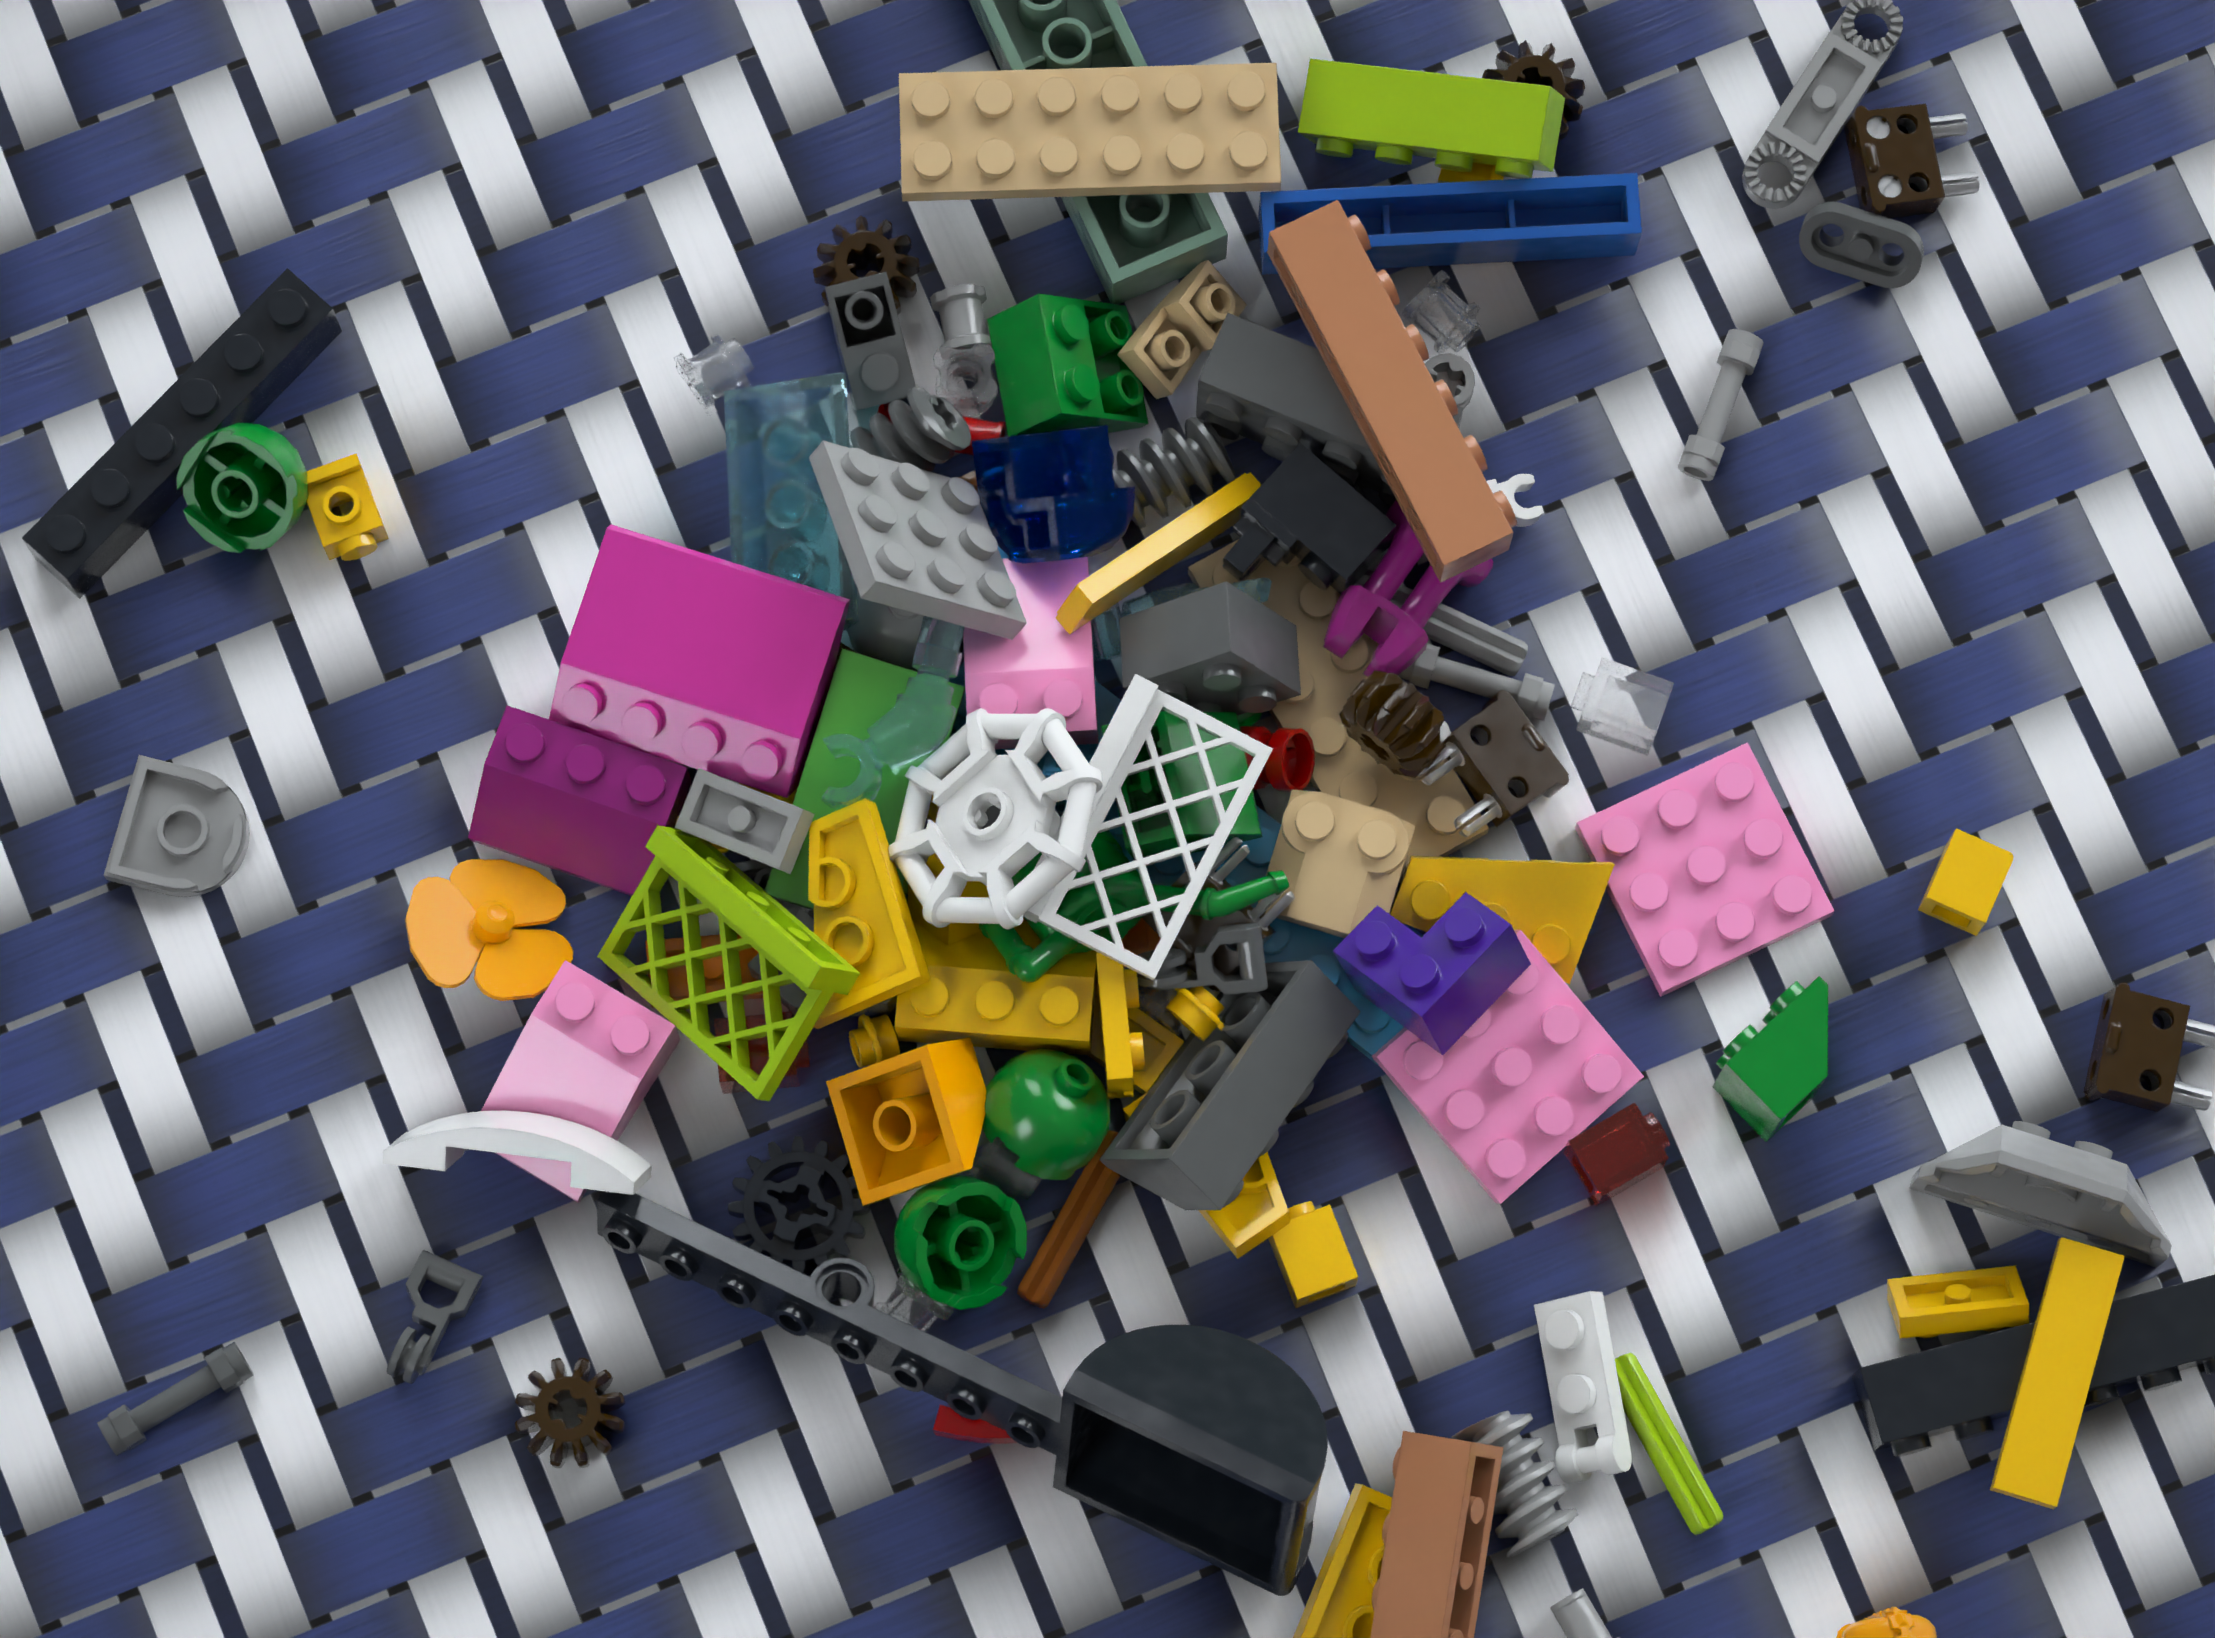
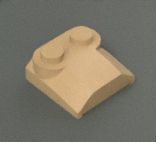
M1292 789L1267 872L1282 870L1288 879L1289 888L1261 917L1289 891H1292L1295 899L1276 918L1342 938H1346L1377 905L1387 913H1390L1415 825L1390 812L1327 793Z

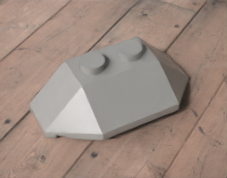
M2014 1121L2012 1127L2000 1125L1921 1165L1913 1175L1909 1189L2059 1237L2124 1255L2125 1258L2156 1268L2168 1259L2172 1245L2127 1164L2112 1160L2113 1152L2098 1144L2076 1141L2074 1147L2049 1140L2050 1131L2028 1122Z

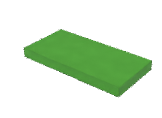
M842 648L792 805L815 814L812 820L814 821L866 798L876 803L889 845L894 843L909 779L905 777V774L911 765L918 767L950 738L965 687ZM808 830L791 874L772 867L765 891L775 899L814 910V903L808 900ZM896 868L903 888L905 878L901 871Z

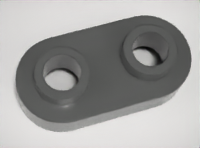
M1825 202L1813 207L1805 216L1799 234L1801 251L1814 265L1884 288H1898L1910 283L1919 273L1924 256L1922 239L1911 226L1839 202ZM1827 224H1835L1843 230L1844 234L1832 237L1827 235L1822 227ZM1887 243H1894L1902 248L1903 253L1898 256H1891L1883 250L1882 246Z

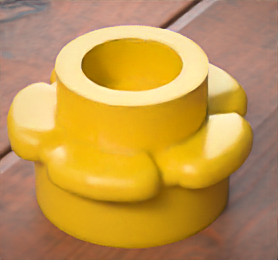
M1203 986L1191 987L1189 991L1186 988L1174 989L1177 994L1167 1004L1166 1009L1182 1025L1202 1041H1205L1216 1028L1222 1031L1224 1024L1218 1016L1225 1007Z
M865 1014L859 1016L858 1029L849 1031L851 1050L859 1068L900 1055L894 1027L886 1014L873 1018Z

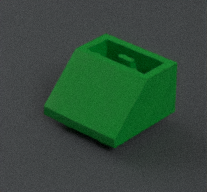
M1037 294L987 319L1009 438L1055 443L1141 428L1149 424L1142 383L1117 355L1133 335L1127 306Z
M1166 711L1159 713L1151 729L1159 757L1194 746L1187 723L1184 720ZM1203 712L1241 732L1236 713ZM1109 724L1101 726L1103 735ZM1198 728L1202 743L1217 739V737ZM1145 742L1134 764L1150 760ZM1230 744L1206 751L1217 787L1243 779L1248 769L1244 751ZM1197 755L1162 765L1173 800L1208 790ZM1153 768L1126 777L1121 790L1129 814L1164 803ZM1253 789L1223 846L1234 837L1241 839L1243 842L1263 837ZM1237 790L1220 795L1225 812ZM1211 798L1176 809L1187 844L1214 836L1219 826V821ZM1168 812L1132 822L1143 858L1179 847ZM1123 825L1121 826L1125 848L1135 861ZM1206 847V848H1203V849H1200V850H1196V851L1190 852V854H1191V853L1200 852V851H1205V850L1207 849V847Z
M1820 976L1806 989L1798 981L1793 983L1769 1007L1770 1011L1762 1019L1766 1026L1759 1033L1751 1024L1747 1026L1722 1051L1724 1054L1716 1062L1722 1071L1712 1087L1765 1142L1813 1099L1828 1076V984Z

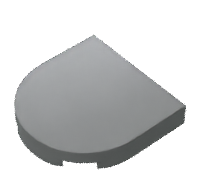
M139 755L103 876L108 881L175 897H193L211 892L228 881L238 870L245 858L250 835L246 811L237 795L217 776L199 769Z

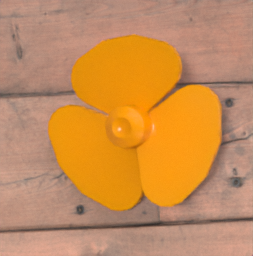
M471 859L460 862L453 868L449 880L441 877H427L419 881L414 887L405 918L410 952L427 979L436 986L456 988L464 984L470 977L476 962H478L474 972V980L484 995L499 1001L534 998L547 990L565 960L572 963L573 949L566 938L555 931L517 928L547 924L555 921L562 915L565 908V895L560 887L537 870L504 859Z

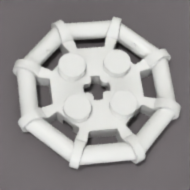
M980 708L968 713L964 726L918 767L911 765L905 774V777L909 779L896 839L894 843L889 845L888 851L890 859L895 862L896 868L901 871L923 906V917L930 924L938 928L946 927L950 923L1000 924L1005 929H1011L1022 924L1023 914L1073 870L1080 872L1086 860L1082 858V852L1095 794L1103 787L1102 775L1098 768L1090 766L1067 732L1066 720L1062 714L1049 708L1043 709L1037 714H989L986 710ZM998 740H1019L1015 750H1005L1008 755H997L995 753V744L998 743ZM1047 750H1049L1062 770L1048 778L1044 776L1037 765ZM933 795L932 802L939 806L936 823L928 818L927 827L924 829ZM1067 800L1057 842L1053 837L1059 829L1060 818L1055 810L1056 802ZM992 805L1001 809L997 820L991 826L982 829L988 821L985 813L987 809ZM1041 852L1048 857L1014 887L1012 877L1037 854ZM934 853L937 854L944 865V869L937 878H935L926 864L928 857ZM967 881H980L987 886L989 897L960 896Z

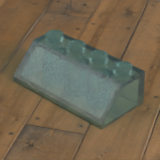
M839 372L724 391L732 562L850 599L843 629L845 631L859 622L857 586L809 456L823 440L850 448L846 375Z

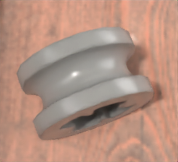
M1451 353L1438 354L1430 358L1425 363V366L1434 383L1439 372H1447L1450 380L1462 381L1463 386H1456L1454 399L1456 405L1465 409L1470 403L1475 386V376L1470 364L1462 357Z

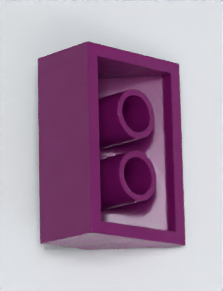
M507 705L484 763L468 838L470 841L632 896L655 857L645 846L657 825L675 828L677 817L681 813L692 786L689 770L686 766Z

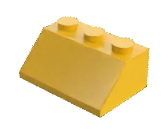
M913 921L931 981L897 995L894 1027L898 1041L933 1044L971 1037L973 1047L1024 1051L1044 1048L1057 1049L1067 1054L1091 1055L1097 981L1096 951L1066 954L1037 981L1027 983L1008 970L1004 957L990 938L983 936L981 931L947 945ZM1023 921L1022 924L1014 927L1025 944L1033 949L1042 942L1027 921Z

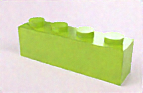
M1310 59L1298 133L1316 144V152L1328 156L1351 158L1355 148L1376 151L1375 159L1392 164L1411 165L1413 156L1436 158L1435 166L1446 170L1471 172L1473 163L1496 165L1495 173L1498 175L1525 179L1532 178L1533 170L1553 172L1565 98L1551 86Z

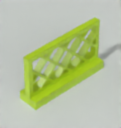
M657 825L645 846L655 857L597 957L672 1024L676 1025L682 1033L757 1100L770 1101L833 993L848 995L860 972L708 841L676 828ZM669 875H671L678 881L680 909L662 913L660 891ZM713 912L718 916L721 944L702 948L699 916ZM682 920L685 953L666 958L663 925ZM646 930L649 962L634 965L624 956V953L636 932ZM753 947L759 952L761 980L742 984L739 951ZM722 955L725 989L706 993L703 960ZM686 965L689 998L675 1001L670 997L667 969ZM794 983L807 996L794 1018L783 1020L780 986ZM763 991L766 1025L747 1029L743 996ZM726 1000L730 1034L715 1037L710 1032L707 1005ZM767 1036L769 1060L761 1074L758 1075L750 1068L748 1041Z

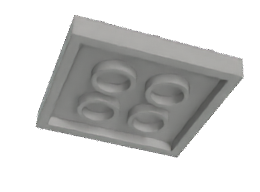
M824 440L809 456L862 599L1011 640L1027 624L1016 596V589L1010 581L998 550V543L990 530L980 504V497L973 484L958 477H946L919 469L910 463L895 462L871 455L859 448H848Z

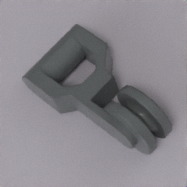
M1242 923L1219 926L1206 946L1196 947L1195 949L1197 974L1188 975V969L1179 966L1187 961L1186 952L1170 948L1154 981L1139 973L1137 974L1138 985L1151 987L1153 990L1215 985L1225 995L1265 990L1268 988L1261 924ZM1237 943L1240 974L1225 976L1214 966L1213 953L1219 945ZM1154 950L1138 954V956L1149 961Z
M426 1250L422 1251L406 1282V1290L415 1307L412 1313L413 1322L427 1327L434 1332L432 1336L423 1334L419 1341L415 1342L417 1330L408 1326L400 1336L392 1352L387 1367V1374L396 1377L403 1368L405 1369L403 1381L413 1384L419 1374L423 1375L450 1322L466 1317L481 1286L482 1275ZM426 1280L457 1292L458 1295L453 1305L435 1308L424 1303L420 1292Z

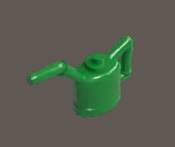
M1109 830L1097 833L1091 847L1099 872L1130 862ZM1041 852L1012 877L1014 887L1034 870L1042 855ZM1087 860L1073 880L1091 875ZM1137 870L1102 880L1113 915L1149 905ZM1279 870L1267 872V876L1220 891H1216L1214 888L1200 890L1188 915L1202 916L1204 920H1212L1214 917L1230 915L1273 894L1280 895L1289 888L1288 879L1285 873ZM1094 883L1067 891L1056 914L1080 926L1105 918ZM1152 884L1157 902L1184 894L1186 888ZM1177 905L1160 911L1174 913ZM1143 916L1116 924L1121 940L1130 929L1139 923ZM1025 917L1024 919L1042 941L1034 949L1025 944L1014 927L1005 929L1000 924L979 923V930L983 936L990 938L1004 957L1008 970L1027 983L1037 981L1066 954L1085 953L1093 950L1038 921L1035 923ZM1108 927L1092 931L1113 943Z

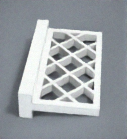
M1135 674L1089 762L1090 766L1101 771L1103 782L1102 789L1095 794L1082 852V858L1086 857L1091 875L1073 880L1077 874V871L1073 870L1026 911L1023 917L1035 923L1038 921L1154 981L1273 748L1158 690L1159 685ZM1161 709L1187 723L1194 746L1158 756L1151 729ZM1198 728L1217 737V739L1202 743ZM1145 742L1150 760L1134 764ZM1230 744L1254 757L1243 779L1217 787L1206 751ZM1197 755L1208 790L1173 800L1162 765ZM1153 768L1164 803L1129 814L1121 790L1126 777ZM1237 790L1225 812L1220 795ZM1211 798L1219 821V826L1214 836L1187 844L1176 809ZM1115 800L1121 817L1103 822ZM1064 812L1060 818L1059 829L1053 837V839H1055L1057 842L1060 834ZM1168 812L1179 847L1143 858L1132 822ZM1124 825L1135 861L1099 872L1091 847L1097 833ZM1207 847L1195 870L1190 852ZM1042 853L1035 868L1048 857ZM1181 855L1190 880L1184 894L1157 902L1146 866ZM1138 869L1149 905L1113 915L1102 880ZM1094 883L1105 918L1080 926L1056 914L1067 891ZM1177 905L1166 927L1160 910ZM1152 913L1160 940L1149 961L1124 949L1117 923ZM1108 927L1113 943L1092 931Z

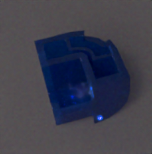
M1107 425L972 441L980 504L989 527H996L1004 545L1010 550V561L1027 564L1091 557L1111 549L1126 533L1134 513L1135 486L1115 488L1114 455L1109 443Z

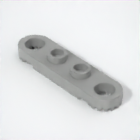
M1853 0L1846 6L1842 15L1828 33L1746 161L1742 174V183L1746 194L1753 202L1765 208L1778 209L1792 204L1799 197L1899 42L1903 30V16H1901L1898 6H1895L1892 0ZM1863 14H1875L1885 21L1888 33L1885 37L1880 38L1879 41L1873 40V42H1870L1867 38L1865 41L1861 35H1857V30H1854V20ZM1767 162H1779L1788 168L1792 181L1782 190L1780 188L1776 189V191H1773V188L1767 189L1765 184H1760L1761 180L1757 178V169Z

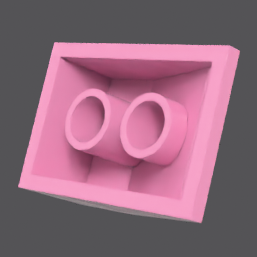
M1088 554L1003 558L1004 566L1010 581L1016 589V596L1027 624L1013 640L963 626L967 714L980 708L986 710L989 714H1037L1041 710L1049 708L1064 716L1066 730L1076 745L1097 744L1098 725L1092 620L1072 634H1069L1056 619L1057 611L1075 586L1089 577ZM998 740V743L995 744V749L1016 748L1019 740Z
M565 960L531 1013L481 1111L507 1110L553 1116L589 1127L618 1141L678 1045L680 1037L676 1025ZM496 1153L578 1203L587 1190L570 1187L571 1162Z

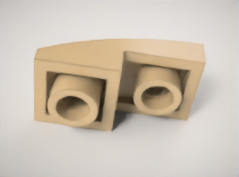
M1209 260L1201 262L1154 308L1117 355L1156 399L1172 395L1199 355L1204 351L1212 349L1227 313L1239 317L1247 304Z

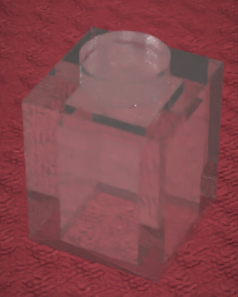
M1602 657L1595 676L1583 672L1570 708L1582 712L1576 731L1648 756L1674 682Z

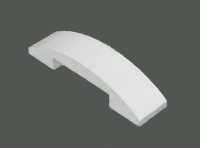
M507 1110L461 1113L420 1125L404 1133L383 1151L382 1163L446 1171L464 1155L465 1149L571 1162L570 1187L634 1195L651 1178L652 1165L636 1152L594 1129L553 1116Z

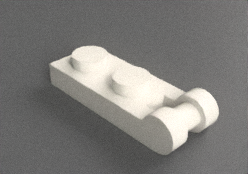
M1588 1291L1535 1304V1314L1559 1444L1555 1457L1556 1467L1561 1479L1567 1484H1573L1588 1480L1592 1472L1602 1470L1606 1475L1628 1471L1632 1463V1454L1603 1292ZM1597 1427L1599 1438L1596 1441V1445L1589 1446L1586 1429Z

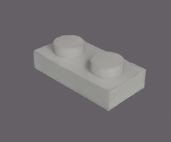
M698 768L675 828L791 874L815 814Z

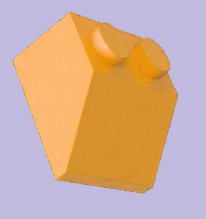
M971 1037L927 1044L826 1081L863 1206L972 1169L986 1114L985 1101L987 1090Z

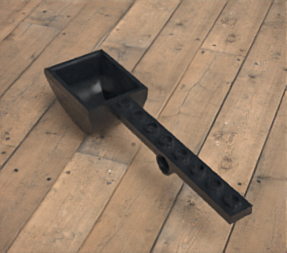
M603 1191L597 1199V1232L613 1248L627 1254L636 1252L660 1264L668 1274L679 1280H694L716 1291L723 1300L732 1306L742 1309L750 1307L774 1319L782 1329L793 1335H808L832 1347L840 1357L851 1363H866L889 1374L894 1382L909 1391H924L947 1402L957 1414L967 1419H982L1005 1430L1014 1441L1025 1447H1040L1056 1455L1053 1487L1275 1595H1288L1296 1585L1304 1568L1311 1544L1314 1512L1328 1448L1327 1429L1321 1408L1304 1380L1282 1359L1262 1346L1229 1332L1195 1325H1159L1133 1330L1105 1342L1090 1353L1074 1371L1063 1389V1396L1061 1398L874 1308L875 1284L873 1276L866 1266L854 1259H829L821 1263L809 1277L636 1193L629 1195ZM846 1299L853 1303L847 1306H836L831 1304L830 1301Z

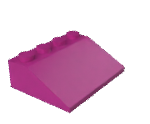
M611 524L607 527L561 660L549 720L695 769L700 768L720 777L788 798L799 786L829 692L850 599Z

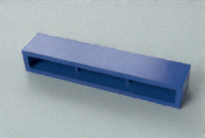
M1637 173L1260 192L1258 211L1262 275L1278 274L1267 253L1269 232L1336 200L1341 204L1347 218L1356 215L1363 224L1371 244V249L1366 251V254L1374 269L1634 256L1642 235Z

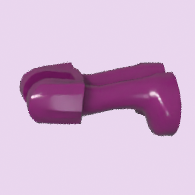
M1397 499L1394 500L1386 513V516L1396 524L1395 535L1387 552L1363 587L1360 585H1350L1342 591L1333 609L1323 644L1325 649L1342 659L1349 648L1359 641L1363 633L1376 641L1379 645L1372 654V661L1363 672L1366 677H1369L1375 670L1399 675L1412 665L1426 650L1429 641L1424 627L1447 594L1457 584L1467 588L1477 586L1487 578L1493 569L1494 562L1491 558L1440 583L1430 564L1400 608L1390 602L1410 571L1424 554Z

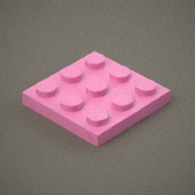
M1748 742L1576 823L1575 829L1591 861L1613 862L1615 864L1606 890L1660 997L1825 920L1834 913V909Z
M1521 930L1514 931L1531 965L1444 1055L1438 1053L1404 1027L1371 1056L1493 1201L1499 1204L1505 1201L1644 1077Z

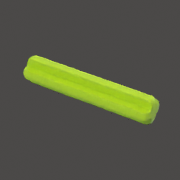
M1626 1353L1615 1358L1624 1412L1687 1526L1695 1535L1715 1527L1723 1520V1512L1637 1357L1633 1353Z

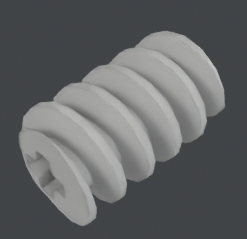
M1503 1411L1468 1426L1453 1435L1451 1439L1504 1447L1493 1515H1508L1495 1529L1497 1538L1519 1539L1507 1552L1506 1557L1508 1558L1561 1534L1579 1514L1576 1509L1555 1510L1554 1504L1563 1496L1567 1489L1565 1485L1544 1486L1542 1482L1556 1467L1554 1461L1533 1462L1531 1456L1545 1443L1542 1437L1522 1438L1520 1432L1533 1420L1531 1413L1511 1415L1509 1411Z

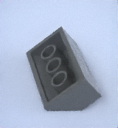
M1312 960L1265 963L1268 988L1265 990L1225 995L1220 991L1216 999L1225 1007L1218 1016L1224 1024L1222 1031L1216 1028L1205 1041L1200 1040L1192 1032L1189 1034L1183 1045L1099 1160L1107 1168L1184 1210H1221L1230 1204L1240 1194L1244 1185L1242 1179L1256 1159L1268 1152L1277 1141L1279 1136L1278 1128L1292 1108L1301 1104L1311 1093L1314 1087L1313 1079L1323 1064L1345 1045L1348 1039L1347 1030L1361 1012ZM1240 969L1234 975L1240 974Z

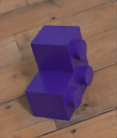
M1467 892L1457 900L1422 938L1377 905L1333 950L1353 988L1441 1055H1444L1531 965L1512 925Z

